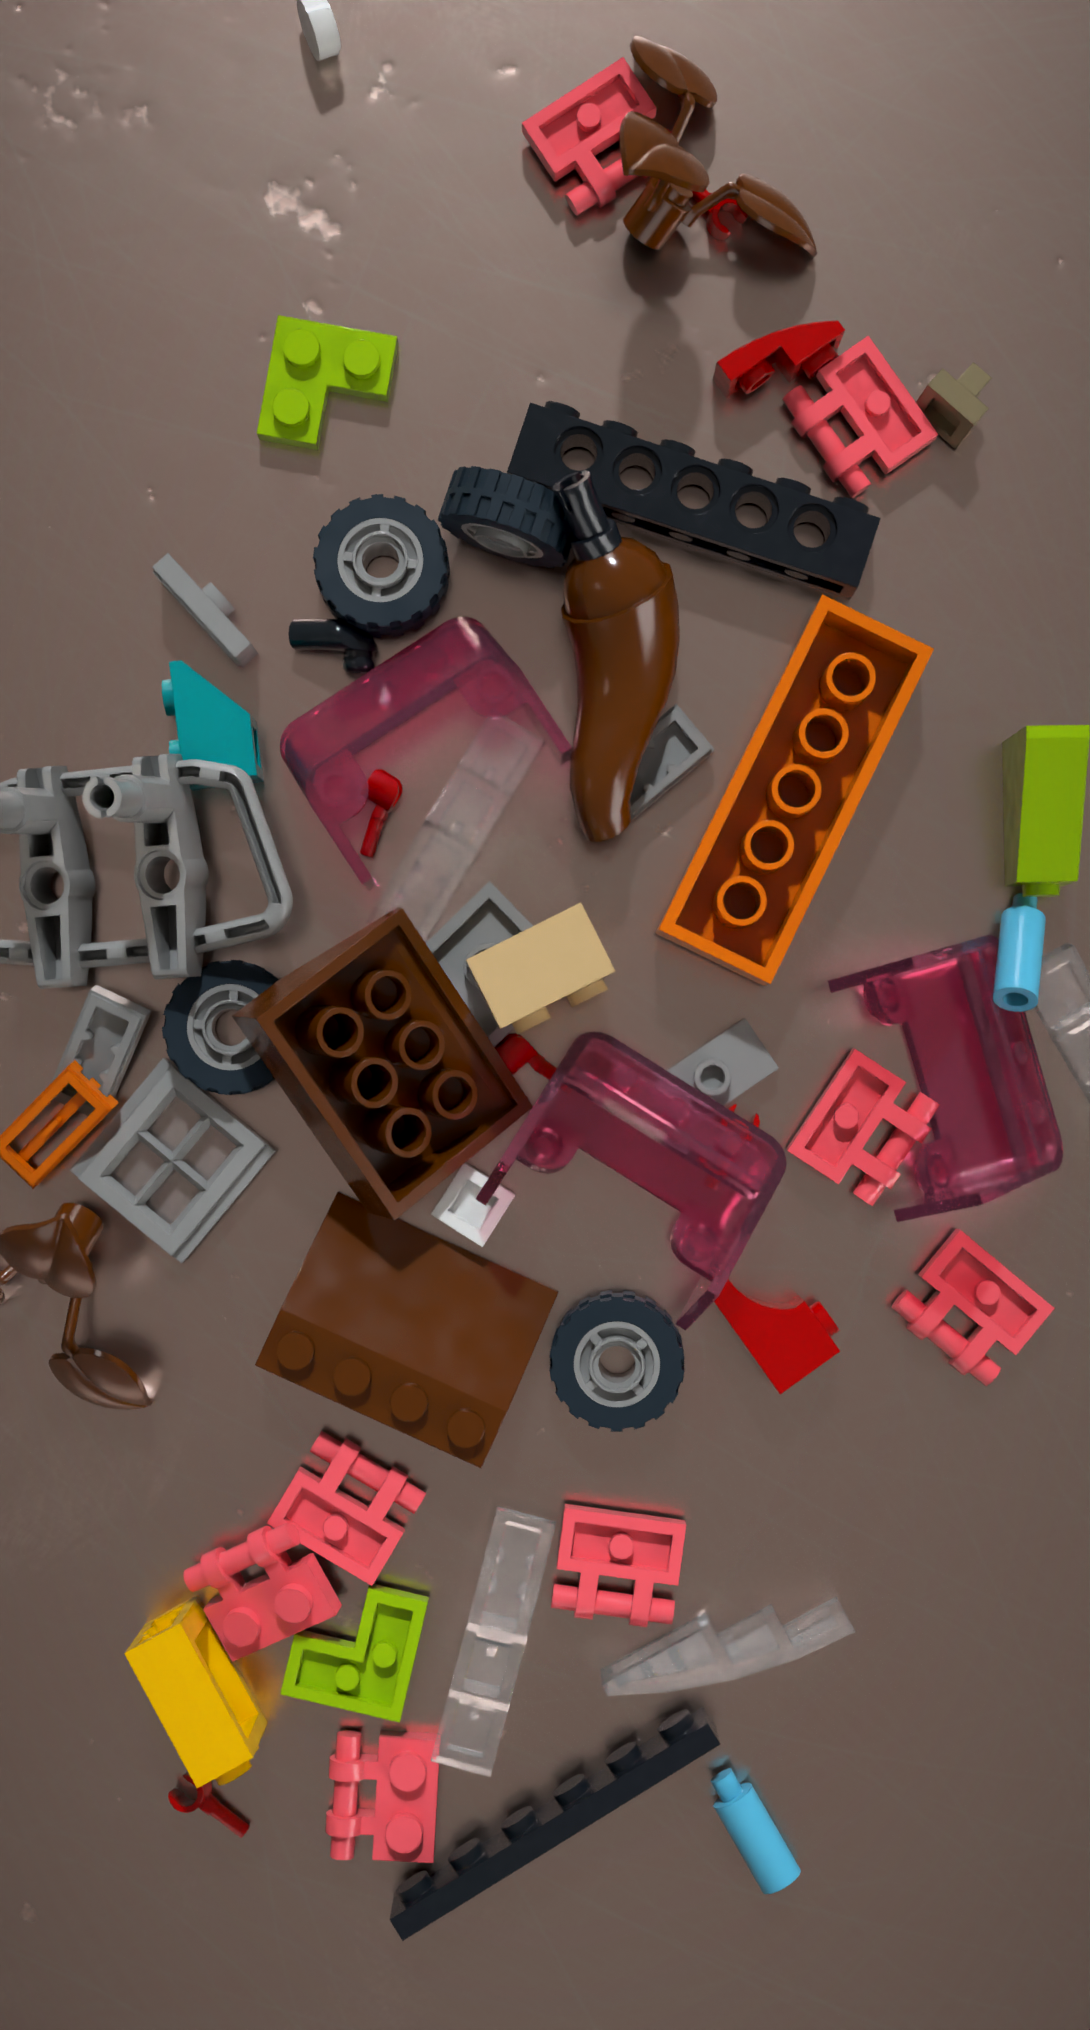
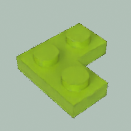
M278 315L257 428L259 440L319 450L329 392L388 402L399 344L397 336Z
M377 1584L369 1585L356 1642L305 1630L294 1634L280 1695L400 1723L429 1597Z

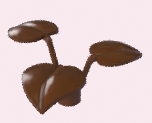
M635 36L630 42V50L635 61L643 72L656 83L679 95L681 111L671 133L656 121L638 112L630 111L622 120L619 141L623 174L625 176L651 177L643 192L623 218V223L627 230L644 245L660 250L681 222L691 228L700 215L725 199H734L739 207L752 219L804 248L811 260H813L817 255L816 245L803 215L787 196L759 178L742 173L736 179V184L729 182L693 207L690 206L689 200L693 196L692 191L704 192L709 185V176L700 161L678 145L694 110L695 101L707 108H713L717 102V93L709 77L693 61L671 48L656 44L643 37Z
M63 1203L55 1216L49 1220L33 1224L14 1225L2 1230L0 1233V1254L9 1266L0 1271V1285L6 1284L19 1272L27 1277L38 1279L41 1284H47L56 1292L70 1297L61 1342V1349L64 1353H55L49 1360V1367L57 1380L74 1395L98 1406L122 1410L151 1406L154 1399L148 1398L143 1382L126 1363L116 1356L93 1348L79 1349L75 1342V1332L82 1298L90 1296L96 1287V1277L92 1268L93 1264L88 1256L104 1229V1224L100 1217L82 1205ZM0 1288L1 1305L5 1299V1294L3 1290Z

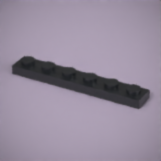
M702 1707L690 1714L689 1710L685 1709L671 1715L657 1728L659 1734L640 1746L636 1742H630L621 1746L605 1760L607 1766L587 1779L584 1774L571 1777L556 1788L553 1792L554 1799L535 1811L531 1806L516 1811L501 1824L500 1828L502 1831L483 1843H481L479 1838L472 1839L457 1848L449 1856V1864L429 1876L427 1871H421L404 1881L396 1890L397 1896L393 1898L390 1921L402 1941L719 1746L720 1740L716 1726L705 1708Z

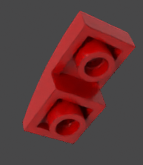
M837 320L812 322L775 331L751 341L717 361L713 381L724 396L728 398L740 388L746 394L759 388L774 375L775 370L772 367L774 364H776L789 383L804 372L809 379L817 375L819 369L839 356L835 350L839 347L845 329Z

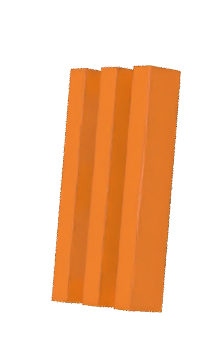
M76 1060L69 1064L0 1135V1158L32 1189L39 1185L119 1103L111 1094L106 1097L99 1090L101 1085L93 1077L88 1080L81 1073L84 1068ZM70 1084L77 1093L17 1153L10 1144ZM88 1101L95 1110L36 1170L31 1167L27 1161Z

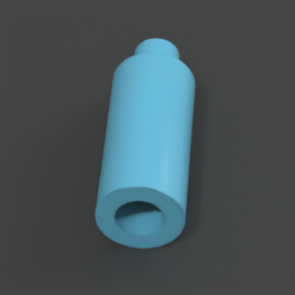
M1018 893L1013 897L1012 907L1004 910L1001 915L993 989L994 1003L1002 1009L1014 1012L1028 1011L1038 1004L1046 924L1045 915L1037 909V897H1022V893Z
M731 1768L716 1774L710 1781L719 1796L713 1807L761 1891L764 1894H772L784 1889L797 1879L801 1869L751 1783L740 1784Z

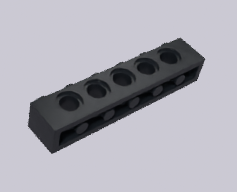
M547 401L544 407L530 402L507 474L523 477V479L536 482L553 491L552 486L558 480L571 473L578 472L564 464L561 458L562 455L572 447H584L592 452L595 462L589 468L579 471V473L581 474L583 471L591 473L593 485L607 519H613L616 523L849 600L857 590L881 519L868 514L869 508L865 504L846 497H835L833 502L812 496L810 495V487L788 478H777L776 482L773 483L752 476L753 469L735 460L719 459L718 464L694 457L696 451L681 442L664 439L658 445L637 438L638 432L634 428L620 422L605 420L603 425L600 426L579 419L580 413L576 409L559 402ZM638 465L650 472L653 482L644 489L634 490L622 483L619 474L629 466ZM696 484L708 492L710 503L700 509H691L681 503L677 492L683 486ZM745 503L757 504L765 511L768 522L759 528H748L739 522L735 510ZM802 522L816 524L824 533V544L814 548L802 545L794 535V527Z

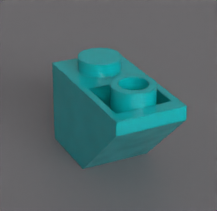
M182 660L170 661L171 679L162 680V698L166 715L176 717L178 739L169 740V753L181 754L183 760L200 759L234 765L244 770L250 776L253 783L264 782L258 727L255 719ZM190 784V789L192 791L215 788L198 784Z

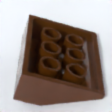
M402 907L395 908L281 978L232 1015L237 1025L366 1211L372 1214L396 1220L533 1107Z
M338 1191L286 1296L255 1366L482 1469L559 1291L402 1219L392 1220L369 1213L358 1199Z

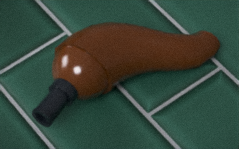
M578 471L561 478L552 486L553 492L558 497L572 531L569 543L575 555L566 570L563 583L564 604L561 607L562 618L573 647L577 673L578 705L570 761V791L577 821L586 839L591 842H602L621 834L631 822L630 798L641 759L665 708L676 674L680 642L679 605L670 564L662 562L655 551L633 538L621 537L616 522L606 517L593 485L591 473L583 471L580 474Z

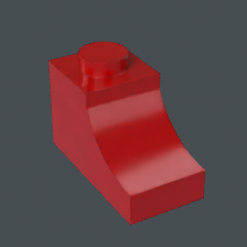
M724 1274L704 1287L779 1394L785 1392L840 1352L831 1339L840 1330L819 1301L810 1307L799 1295L788 1302L774 1303L762 1301L739 1290Z

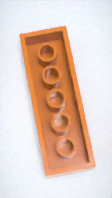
M822 594L805 625L655 934L762 986L772 983L934 648Z

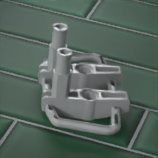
M169 753L158 756L134 757L131 766L68 772L67 766L19 769L16 778L0 783V833L19 834L21 865L19 891L24 901L30 941L0 939V964L34 966L36 982L40 989L87 986L89 968L150 963L152 975L156 980L201 976L204 952L271 937L287 924L293 909L292 891L256 789L250 776L237 766L200 759L183 760L181 754ZM190 784L230 791L268 899L267 909L263 913L205 927L206 886L209 879V869L203 857ZM82 795L85 809L96 818L112 817L119 822L134 823L136 850L134 880L139 890L146 938L91 943L92 897L95 893V879L89 866L85 837L75 796ZM171 859L177 864L180 872L179 882L173 890L169 888L164 878V869ZM56 871L62 876L64 882V891L59 899L55 897L51 888V880Z

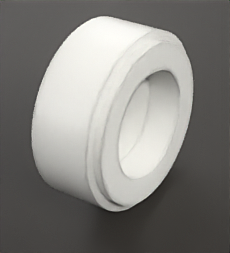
M297 0L301 27L314 58L320 61L338 55L339 50H341V41L328 1Z

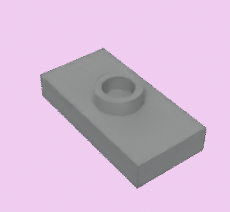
M169 553L152 567L154 569L153 574L238 667L240 665L244 667L258 654L249 640L227 618L235 608L211 582L201 589Z
M677 704L660 717L641 759L630 798L631 822L715 752L712 745Z
M95 985L88 993L52 1082L69 1064L76 1060L84 1068L81 1073L88 1080L93 1077L101 1085L99 1090L106 1097L111 1094L115 1098L151 1014V1010L99 985ZM68 1084L54 1100L65 1105L77 1091ZM86 1101L77 1111L89 1116L95 1108Z
M743 1018L644 1085V1088L679 1137L779 1069V1067L748 1021Z

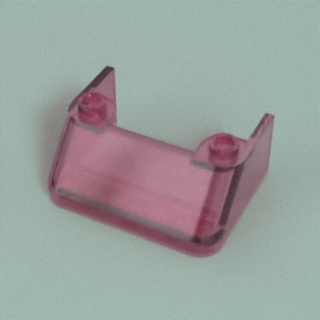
M470 617L449 619L292 721L282 733L280 753L284 763L359 881L368 891H371L379 884L341 827L342 824L356 816L364 808L369 796L368 780L355 757L457 690L460 691L470 708L485 718H504L523 708L559 765L562 766L571 760V745L522 670L489 630L476 619Z
M993 935L982 936L828 981L831 993L863 984V998L868 1011L886 1026L902 1023L921 1092L940 1104L930 1120L935 1139L921 1146L918 1158L914 1163V1176L918 1186L923 1190L924 1197L895 1209L894 1214L897 1222L984 1205L1056 1171L1062 1163V1138L1025 1011L1014 1012L1002 1009L993 1001L999 939Z
M603 1032L584 1033L577 1037L568 1049L475 1199L486 1206L515 1160L536 1172L550 1174L564 1169L579 1148L677 1209L681 1213L670 1233L671 1248L682 1264L701 1275L675 1323L686 1331L720 1295L785 1173L787 1165L785 1152L779 1142L771 1135L614 1037Z

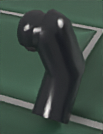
M295 619L290 623L288 635L293 649L343 651L342 667L346 672L368 674L374 670V653L379 651L373 637L338 619Z

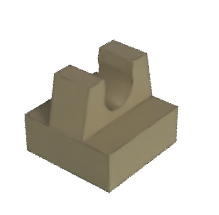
M974 362L957 380L942 368L916 401L936 432L955 449L972 432L989 409L978 399V396L992 378Z

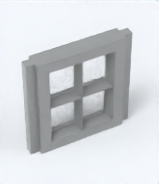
M162 1058L70 1171L170 1256L176 1258L180 1263H184L277 1150L208 1092L197 1087L189 1079H186L176 1066L166 1058Z

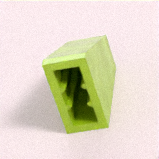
M1090 725L1025 726L1002 742L1005 886H1022V897L1060 896V886L1078 881Z

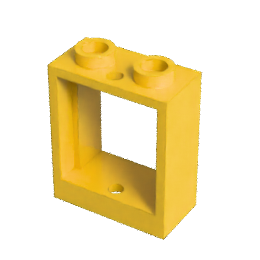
M199 1595L147 1622L124 1653L196 1788L214 1779L219 1786H222L247 1772L252 1767L249 1760L254 1757L255 1752L259 1749V1742L268 1723L236 1663L230 1659L203 1610L205 1606Z

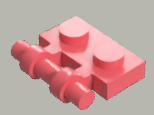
M624 57L522 122L523 135L554 182L574 169L581 177L583 183L565 194L568 205L577 216L595 204L602 208L617 197L616 190L638 177L635 175L625 176L623 174L621 158L605 169L601 167L595 158L597 154L619 141L620 126L628 112H638L651 119L656 116L655 104Z
M869 336L818 370L816 378L827 392L825 396L814 403L803 386L799 385L782 399L795 417L791 422L801 438L809 437L826 461L823 469L832 482L839 480L851 498L856 497L871 485V482L859 467L861 462L872 456L886 475L935 441L939 435ZM838 412L842 413L859 437V439L847 447L844 446L827 422Z
M853 1048L786 1150L838 1185L853 1164L865 1172L853 1194L869 1205L874 1206L885 1187L892 1189L901 1176L897 1169L915 1142L918 1141L922 1144L932 1128L927 1126L940 1104L919 1092L907 1112L898 1107L893 1102L906 1082ZM885 1119L896 1128L877 1157L864 1150L863 1147L881 1120Z
M957 1228L918 1274L936 1290L931 1298L923 1303L911 1292L905 1290L898 1296L891 1307L908 1322L906 1329L920 1340L927 1337L950 1356L948 1363L962 1375L970 1373L984 1386L992 1383L1001 1370L1000 1366L985 1355L992 1345L998 1341L1011 1353L1017 1355L1055 1309L963 1231ZM954 1305L978 1325L967 1338L943 1320Z
M321 1431L309 1452L330 1464L321 1479L300 1466L267 1524L276 1528L287 1522H292L299 1532L300 1544L373 1586L405 1530L402 1526L386 1518L387 1512L393 1502L415 1514L426 1492L407 1482L408 1474L394 1466L389 1471L360 1454L361 1446L347 1438L342 1443ZM346 1474L377 1492L369 1507L338 1489Z
M564 1504L556 1569L580 1572L577 1587L561 1584L553 1585L551 1608L574 1611V1618L592 1620L593 1615L598 1614L627 1618L628 1625L647 1627L648 1621L672 1625L675 1600L652 1597L654 1583L678 1586L686 1521ZM599 1575L634 1580L632 1594L598 1590Z
M287 1522L274 1529L267 1525L248 1534L246 1542L228 1550L218 1547L201 1556L200 1563L185 1569L183 1572L185 1584L192 1592H196L209 1585L218 1589L220 1595L210 1599L203 1610L232 1662L336 1616L342 1606L314 1553L293 1562L290 1559L286 1550L300 1543L299 1532L292 1522ZM255 1564L259 1567H264L267 1574L247 1583L240 1571Z
M352 1730L337 1732L336 1754L329 1757L328 1772L329 1778L334 1780L333 1809L326 1812L325 1832L331 1836L330 1857L335 1860H351L355 1855V1837L359 1835H374L372 1860L434 1863L441 1733L381 1730L378 1754H360V1732ZM360 1780H377L375 1809L357 1808L358 1783Z

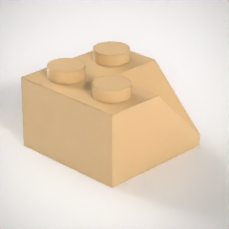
M581 902L466 959V964L499 1029L512 1024L517 1035L550 1019L551 1016L546 1006L564 997H567L571 1007L608 990L603 978L615 972Z

